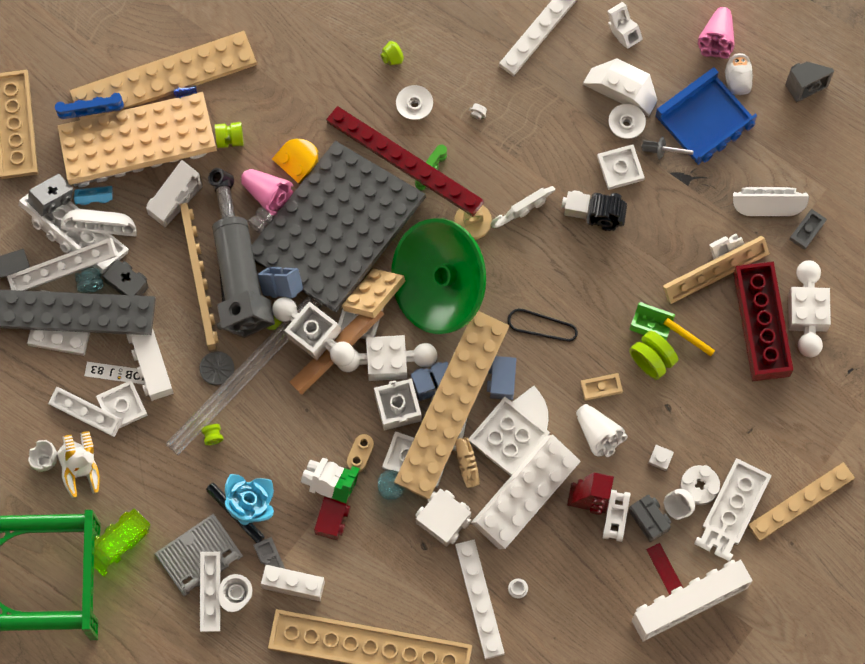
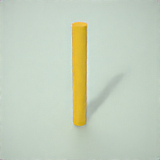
M669 318L665 320L664 325L709 356L713 355L715 350Z

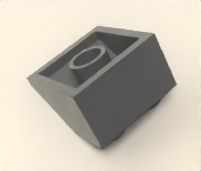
M807 61L802 64L797 63L791 67L785 86L797 103L827 88L834 70Z

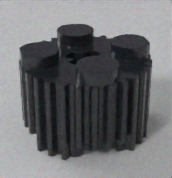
M593 193L588 208V225L601 226L604 231H614L616 227L624 226L627 211L626 201H623L621 199L622 196L617 193H611L610 196Z

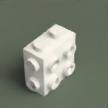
M439 489L437 493L435 491L432 493L430 499L427 500L429 503L426 507L422 506L415 514L417 517L416 524L447 547L450 543L454 544L460 536L458 532L462 528L466 529L471 523V512L469 511V506L463 502H457L451 492L448 490L444 492L442 489Z

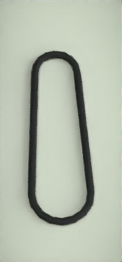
M514 309L508 316L509 326L517 332L568 342L576 339L578 335L577 328L574 325L526 309ZM517 311H523L570 326L575 330V335L573 338L566 339L517 329L511 324V316Z

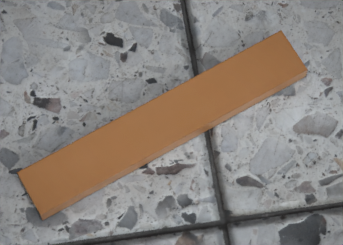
M381 310L375 318L358 315L342 330L334 341L337 343L347 342L353 346L384 315L383 311ZM326 349L318 360L313 358L289 382L301 395L334 364L330 358V351Z

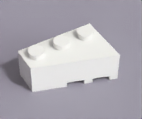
M181 160L156 195L147 203L148 215L163 227H166L181 211L180 204L188 203L202 188L199 173Z

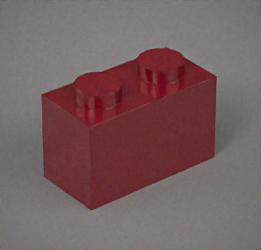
M324 496L314 528L315 535L337 541L339 535L343 536L345 524H343L344 517L349 516L351 509L348 501L343 503Z

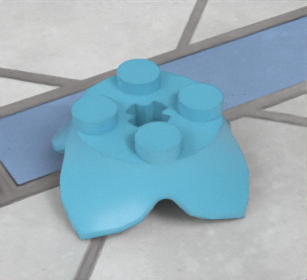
M230 474L225 484V507L231 516L243 525L270 519L274 513L273 507L269 505L274 493L272 480L257 478L251 482H246L244 477Z

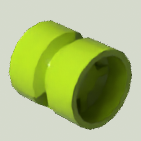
M241 122L230 123L229 126L226 124H215L217 148H226L229 144L233 147L244 146Z

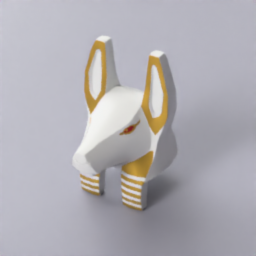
M89 431L80 433L82 445L74 442L72 435L63 436L64 444L57 452L62 466V479L72 498L77 497L75 478L87 476L92 492L97 493L99 490V471L94 461V446Z

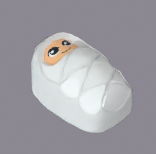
M741 53L730 57L725 69L728 89L734 95L748 94L752 89V65L748 56Z

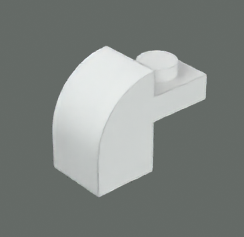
M621 2L607 11L610 22H608L609 27L622 45L628 49L643 40L638 24L630 19L626 4Z

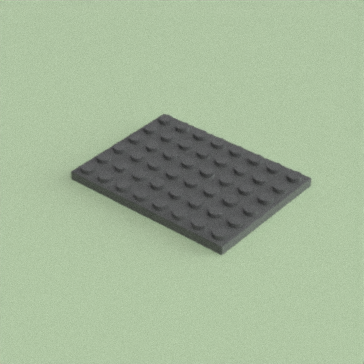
M335 141L252 244L254 260L265 269L268 267H282V269L298 268L303 285L302 292L337 313L342 304L424 201L426 195Z

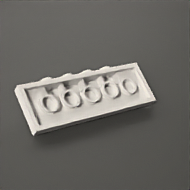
M28 194L19 200V206L32 216L33 226L37 230L42 229L50 241L58 242L60 248L65 253L112 238L118 257L94 265L93 267L101 274L107 271L117 259L120 260L128 254L129 249L111 234L60 229L63 217L68 212L79 209L71 201L66 205L56 208L54 212L47 213L41 217L27 202Z

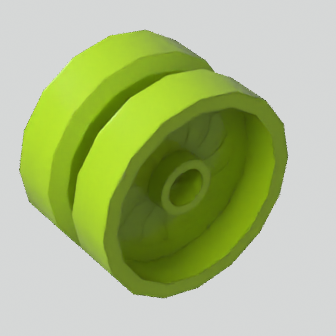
M651 330L642 337V343L636 342L629 349V352L635 363L648 376L659 380L666 373V368H672L679 359L671 345L662 336Z

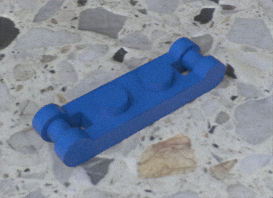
M113 93L111 97L107 98L96 97L88 101L77 100L70 104H65L64 102H57L55 104V110L60 119L118 111L124 107L120 93Z

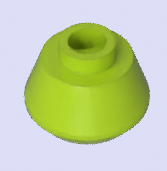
M389 41L380 54L385 64H402L404 60L399 45L394 41Z

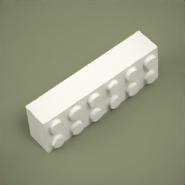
M554 435L546 436L473 519L471 524L498 549H506L581 461Z
M731 560L724 564V568L721 570L713 569L706 574L705 578L700 580L698 577L690 581L687 587L682 588L680 586L672 590V594L665 598L662 595L656 598L652 605L647 606V604L638 607L636 609L637 612L634 613L632 623L642 641L644 642L748 589L753 580L741 560L737 562Z

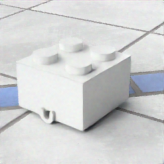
M412 379L400 382L390 381L388 385L374 388V395L384 431L421 421L422 415Z

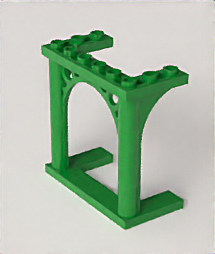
M85 510V514L0 516V534L5 533V536L0 538V547L9 539L22 534L84 532L82 611L21 612L8 608L0 602V608L2 609V614H0V632L82 629L90 641L98 640V619L93 614L95 543H100L101 523L93 510Z

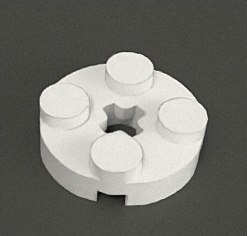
M697 465L689 468L684 473L680 489L688 491L697 505H705L715 499L720 490V481L717 474L709 466ZM697 481L705 483L703 490L695 487Z

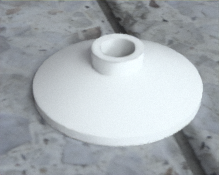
M411 85L399 92L396 98V107L403 117L410 120H420L431 112L433 98L426 88ZM416 103L418 106L412 107L411 105Z
M621 104L611 111L608 122L611 131L616 136L623 139H632L643 132L646 118L642 110L637 106ZM628 122L630 125L625 126L623 123Z

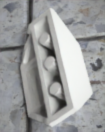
M617 58L591 68L583 85L622 104L637 106L648 117L657 103L650 74Z

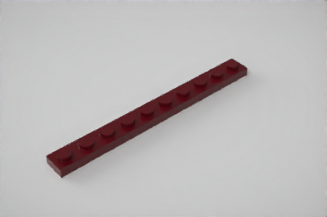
M339 106L326 119L328 124L473 217L484 204L482 198Z

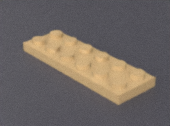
M28 70L0 73V178L8 179L38 175Z

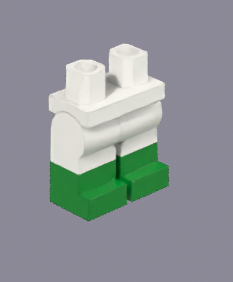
M322 458L320 463L310 460L307 470L303 472L301 483L310 486L309 492H317L326 497L347 503L356 485L360 468L352 466L351 470L339 467L334 462H328V459Z

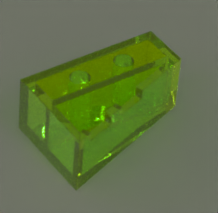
M135 508L129 513L127 511L123 513L115 525L112 523L106 528L103 535L95 537L94 568L103 577L108 574V567L114 561L118 564L122 560L120 556L128 549L132 550L149 532L151 524Z

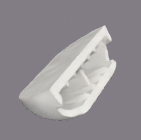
M746 187L742 188L741 192L733 193L734 207L739 213L746 216H794L805 209L809 200V195L806 192L801 194L796 192V188Z
M75 209L63 217L60 229L135 237L137 233L136 226L129 216L115 212Z

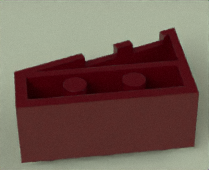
M594 472L586 476L584 481L579 479L577 484L571 483L567 506L590 510V513L596 515L606 513L614 476Z

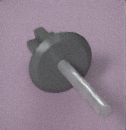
M663 136L659 142L643 140L642 151L657 153L659 160L664 156L665 151L690 155L694 153L692 150L666 147V141Z

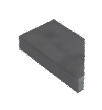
M272 537L253 545L261 564L285 569Z

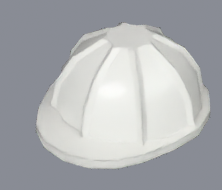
M238 574L229 575L223 579L219 586V602L224 610L236 612L249 602L253 591L250 581Z

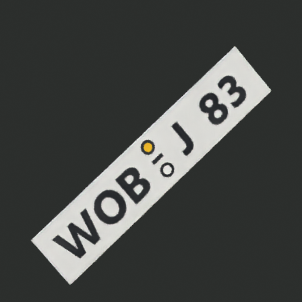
M87 362L84 376L122 382L132 380L133 383L146 384L144 378L140 379L137 368Z

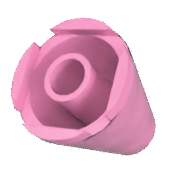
M254 169L245 171L241 176L242 185L271 215H276L277 211L283 207L293 194V190H291L293 184L288 180Z

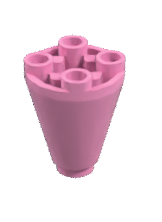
M720 7L714 12L699 35L698 46L703 56L726 59L730 57L735 45L731 11L728 8Z

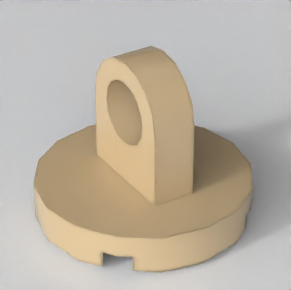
M483 205L473 217L460 208L456 212L454 222L465 228L475 240L485 237L491 228V214Z

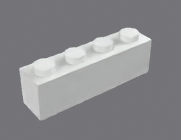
M153 329L152 335L126 334L129 344L133 343L135 348L131 350L134 361L138 360L140 367H137L140 379L144 378L146 383L142 385L145 395H150L151 401L174 394Z

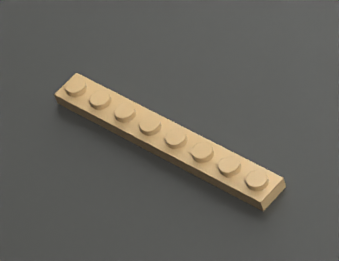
M187 203L180 204L206 341L209 351L216 350L215 343H218L219 340L217 331L213 332L212 325H215L213 313H209L208 307H212L210 296H206L205 290L208 289L207 279L202 278L201 272H205L203 260L199 261L198 255L201 254L200 244L195 242V237H198L196 226H192L191 220H195L193 209L188 208Z

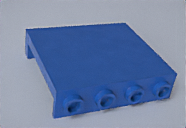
M715 67L657 108L655 115L684 149L694 151L693 155L690 156L698 165L701 162L709 161L713 153L722 151L728 142L737 140L744 130L749 131L756 124L757 114L755 113L752 116L720 81L718 78L719 72Z

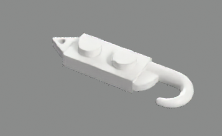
M553 186L546 189L541 188L511 206V209L505 216L499 215L494 218L490 223L491 227H501L512 219L526 216L532 208L541 207L545 203L546 197L554 192L555 188Z

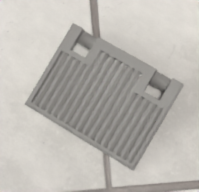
M214 513L154 553L183 596L189 594V591L196 586H200V552H220V572L229 567V564L234 560H239L243 557ZM228 550H231V554H229L225 558L222 556V554H224ZM191 576L192 580L184 585L183 581Z

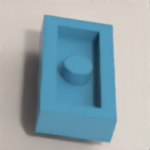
M112 186L76 189L74 191L75 204L87 205L91 202L106 203L113 200Z

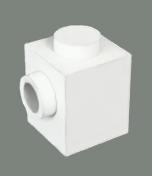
M568 191L567 198L563 197L561 208L565 209L564 215L586 219L590 195L583 194L580 191Z

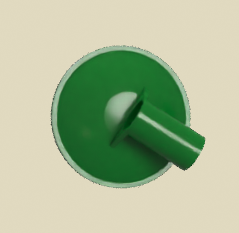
M445 218L421 221L412 226L403 235L396 247L391 273L404 275L405 283L394 294L403 314L416 327L433 334L452 333L466 326L480 309L486 290L484 258L475 239L461 225Z

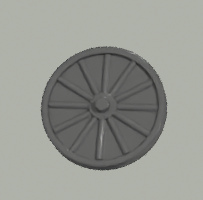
M211 352L202 359L200 374L211 385L225 384L234 374L233 360L224 352Z

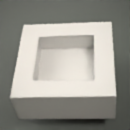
M656 445L648 464L666 471L674 452Z

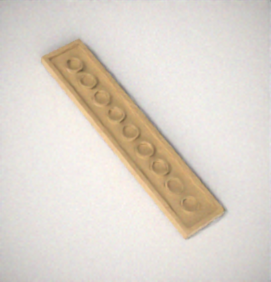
M241 31L72 89L70 93L74 102L77 100H93L96 97L107 98L111 97L113 93H120L124 107L118 111H122L257 65L245 31ZM118 111L81 116L79 118L80 120H84Z
M480 311L467 324L394 480V484L421 497L430 499L509 325Z
M276 609L268 650L344 664H469L472 645Z

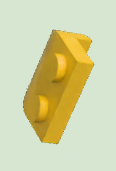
M292 139L281 147L272 160L297 183L301 184L319 162L318 150L314 144L307 140Z

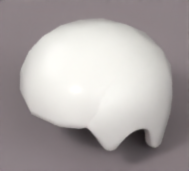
M47 440L37 441L36 446L29 450L28 461L30 466L38 472L50 470L55 466L58 456L54 445Z
M677 489L665 496L663 502L665 510L675 520L688 517L695 510L694 498L686 490Z

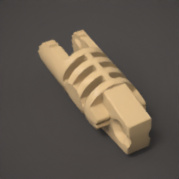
M466 437L456 439L455 446L465 485L467 488L480 485L478 467L470 441Z

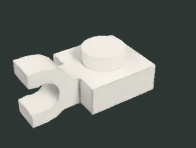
M734 234L729 239L725 236L709 244L713 259L744 245L743 238H738V235Z

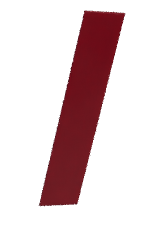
M658 543L646 550L669 595H671V591L682 586L664 549Z

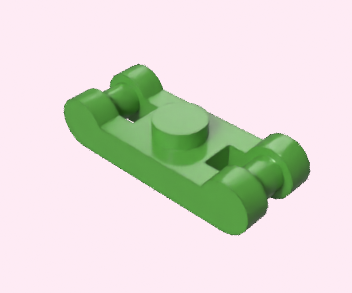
M443 144L438 145L426 163L438 170V164L447 159V147ZM415 180L416 189L420 191L426 189V186Z

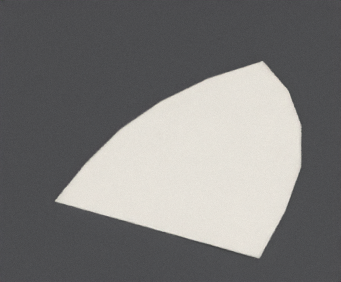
M533 386L512 402L547 430L549 419L546 402L536 387Z

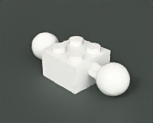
M804 261L798 266L796 271L797 278L803 283V287H791L788 293L789 330L804 331V335L798 341V349L806 357H815L821 352L823 347L822 340L816 334V331L827 332L831 325L830 288H815V283L821 276V269L814 261Z
M282 297L274 302L272 312L275 318L282 322L291 321L284 330L287 337L314 359L318 360L327 349L330 351L332 362L338 366H347L353 361L355 356L353 347L347 342L337 343L334 341L342 332L339 324L311 302H308L300 313L297 312V306L290 298Z
M405 335L366 337L367 353H358L354 349L355 356L353 361L347 366H338V368L344 372H352L359 365L368 364L369 381L407 379L406 362H415L423 368L430 367L437 360V351L429 343L419 344L414 350L406 351Z

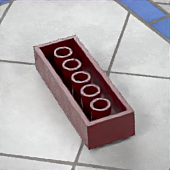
M774 261L736 266L733 276L752 382L790 377L793 372V364Z

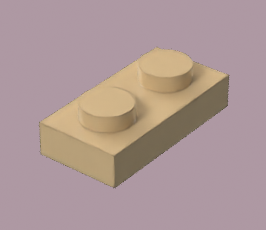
M618 373L580 381L585 401L623 392Z

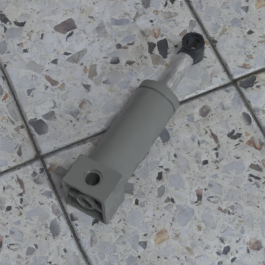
M214 168L209 173L208 181L214 186L217 193L221 219L213 224L212 230L225 301L217 304L220 317L217 328L245 338L274 325L275 321L271 300L261 296L247 220L242 217H235L230 191L234 184V177L221 168Z

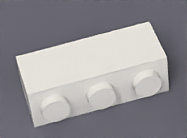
M270 565L265 566L261 581L262 589L315 601H321L325 584L324 577Z

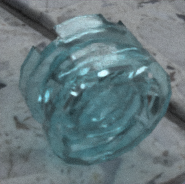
M97 268L81 270V274L76 273L74 276L75 281L78 283V292H94L104 286L103 280L100 279L102 274Z
M395 470L383 472L378 479L379 493L387 500L398 499L405 490V488L394 484L398 471Z

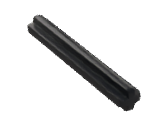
M215 483L209 484L206 488L207 492L231 516L225 507V494ZM232 517L256 543L264 539V535L253 523L243 525Z

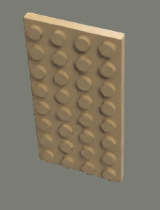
M203 92L57 125L67 180L70 185L217 151Z

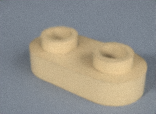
M362 434L355 439L347 458V465L350 470L352 466L360 468L359 472L366 468L374 448L373 439L369 435ZM362 441H366L368 444L366 446H361L360 443ZM358 458L360 463L355 464L353 460Z

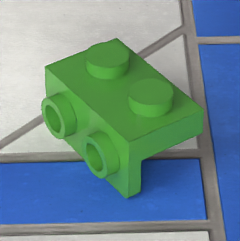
M639 302L629 330L642 335L652 330L667 340L670 328L664 325V322L667 318L673 321L675 314Z

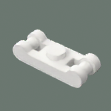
M611 490L603 539L614 538L616 541L622 542L630 493L624 492L623 494L617 493V490ZM615 500L623 501L622 505L615 504ZM611 525L619 526L618 531L610 530Z

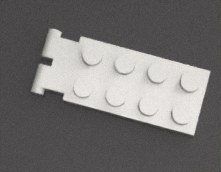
M736 458L702 528L705 531L702 538L697 537L694 544L709 552L712 546L717 548L714 553L715 555L730 561L733 556L730 551L734 544H739L772 475Z

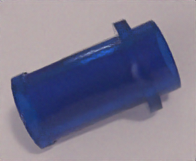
M196 85L183 88L177 86L174 89L175 98L181 99V97L197 94Z

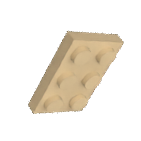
M372 269L342 304L343 310L375 318L405 283L404 275Z

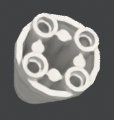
M586 404L577 410V419L595 456L605 455L609 457L613 455L615 448L627 439L628 436L621 426L595 408Z

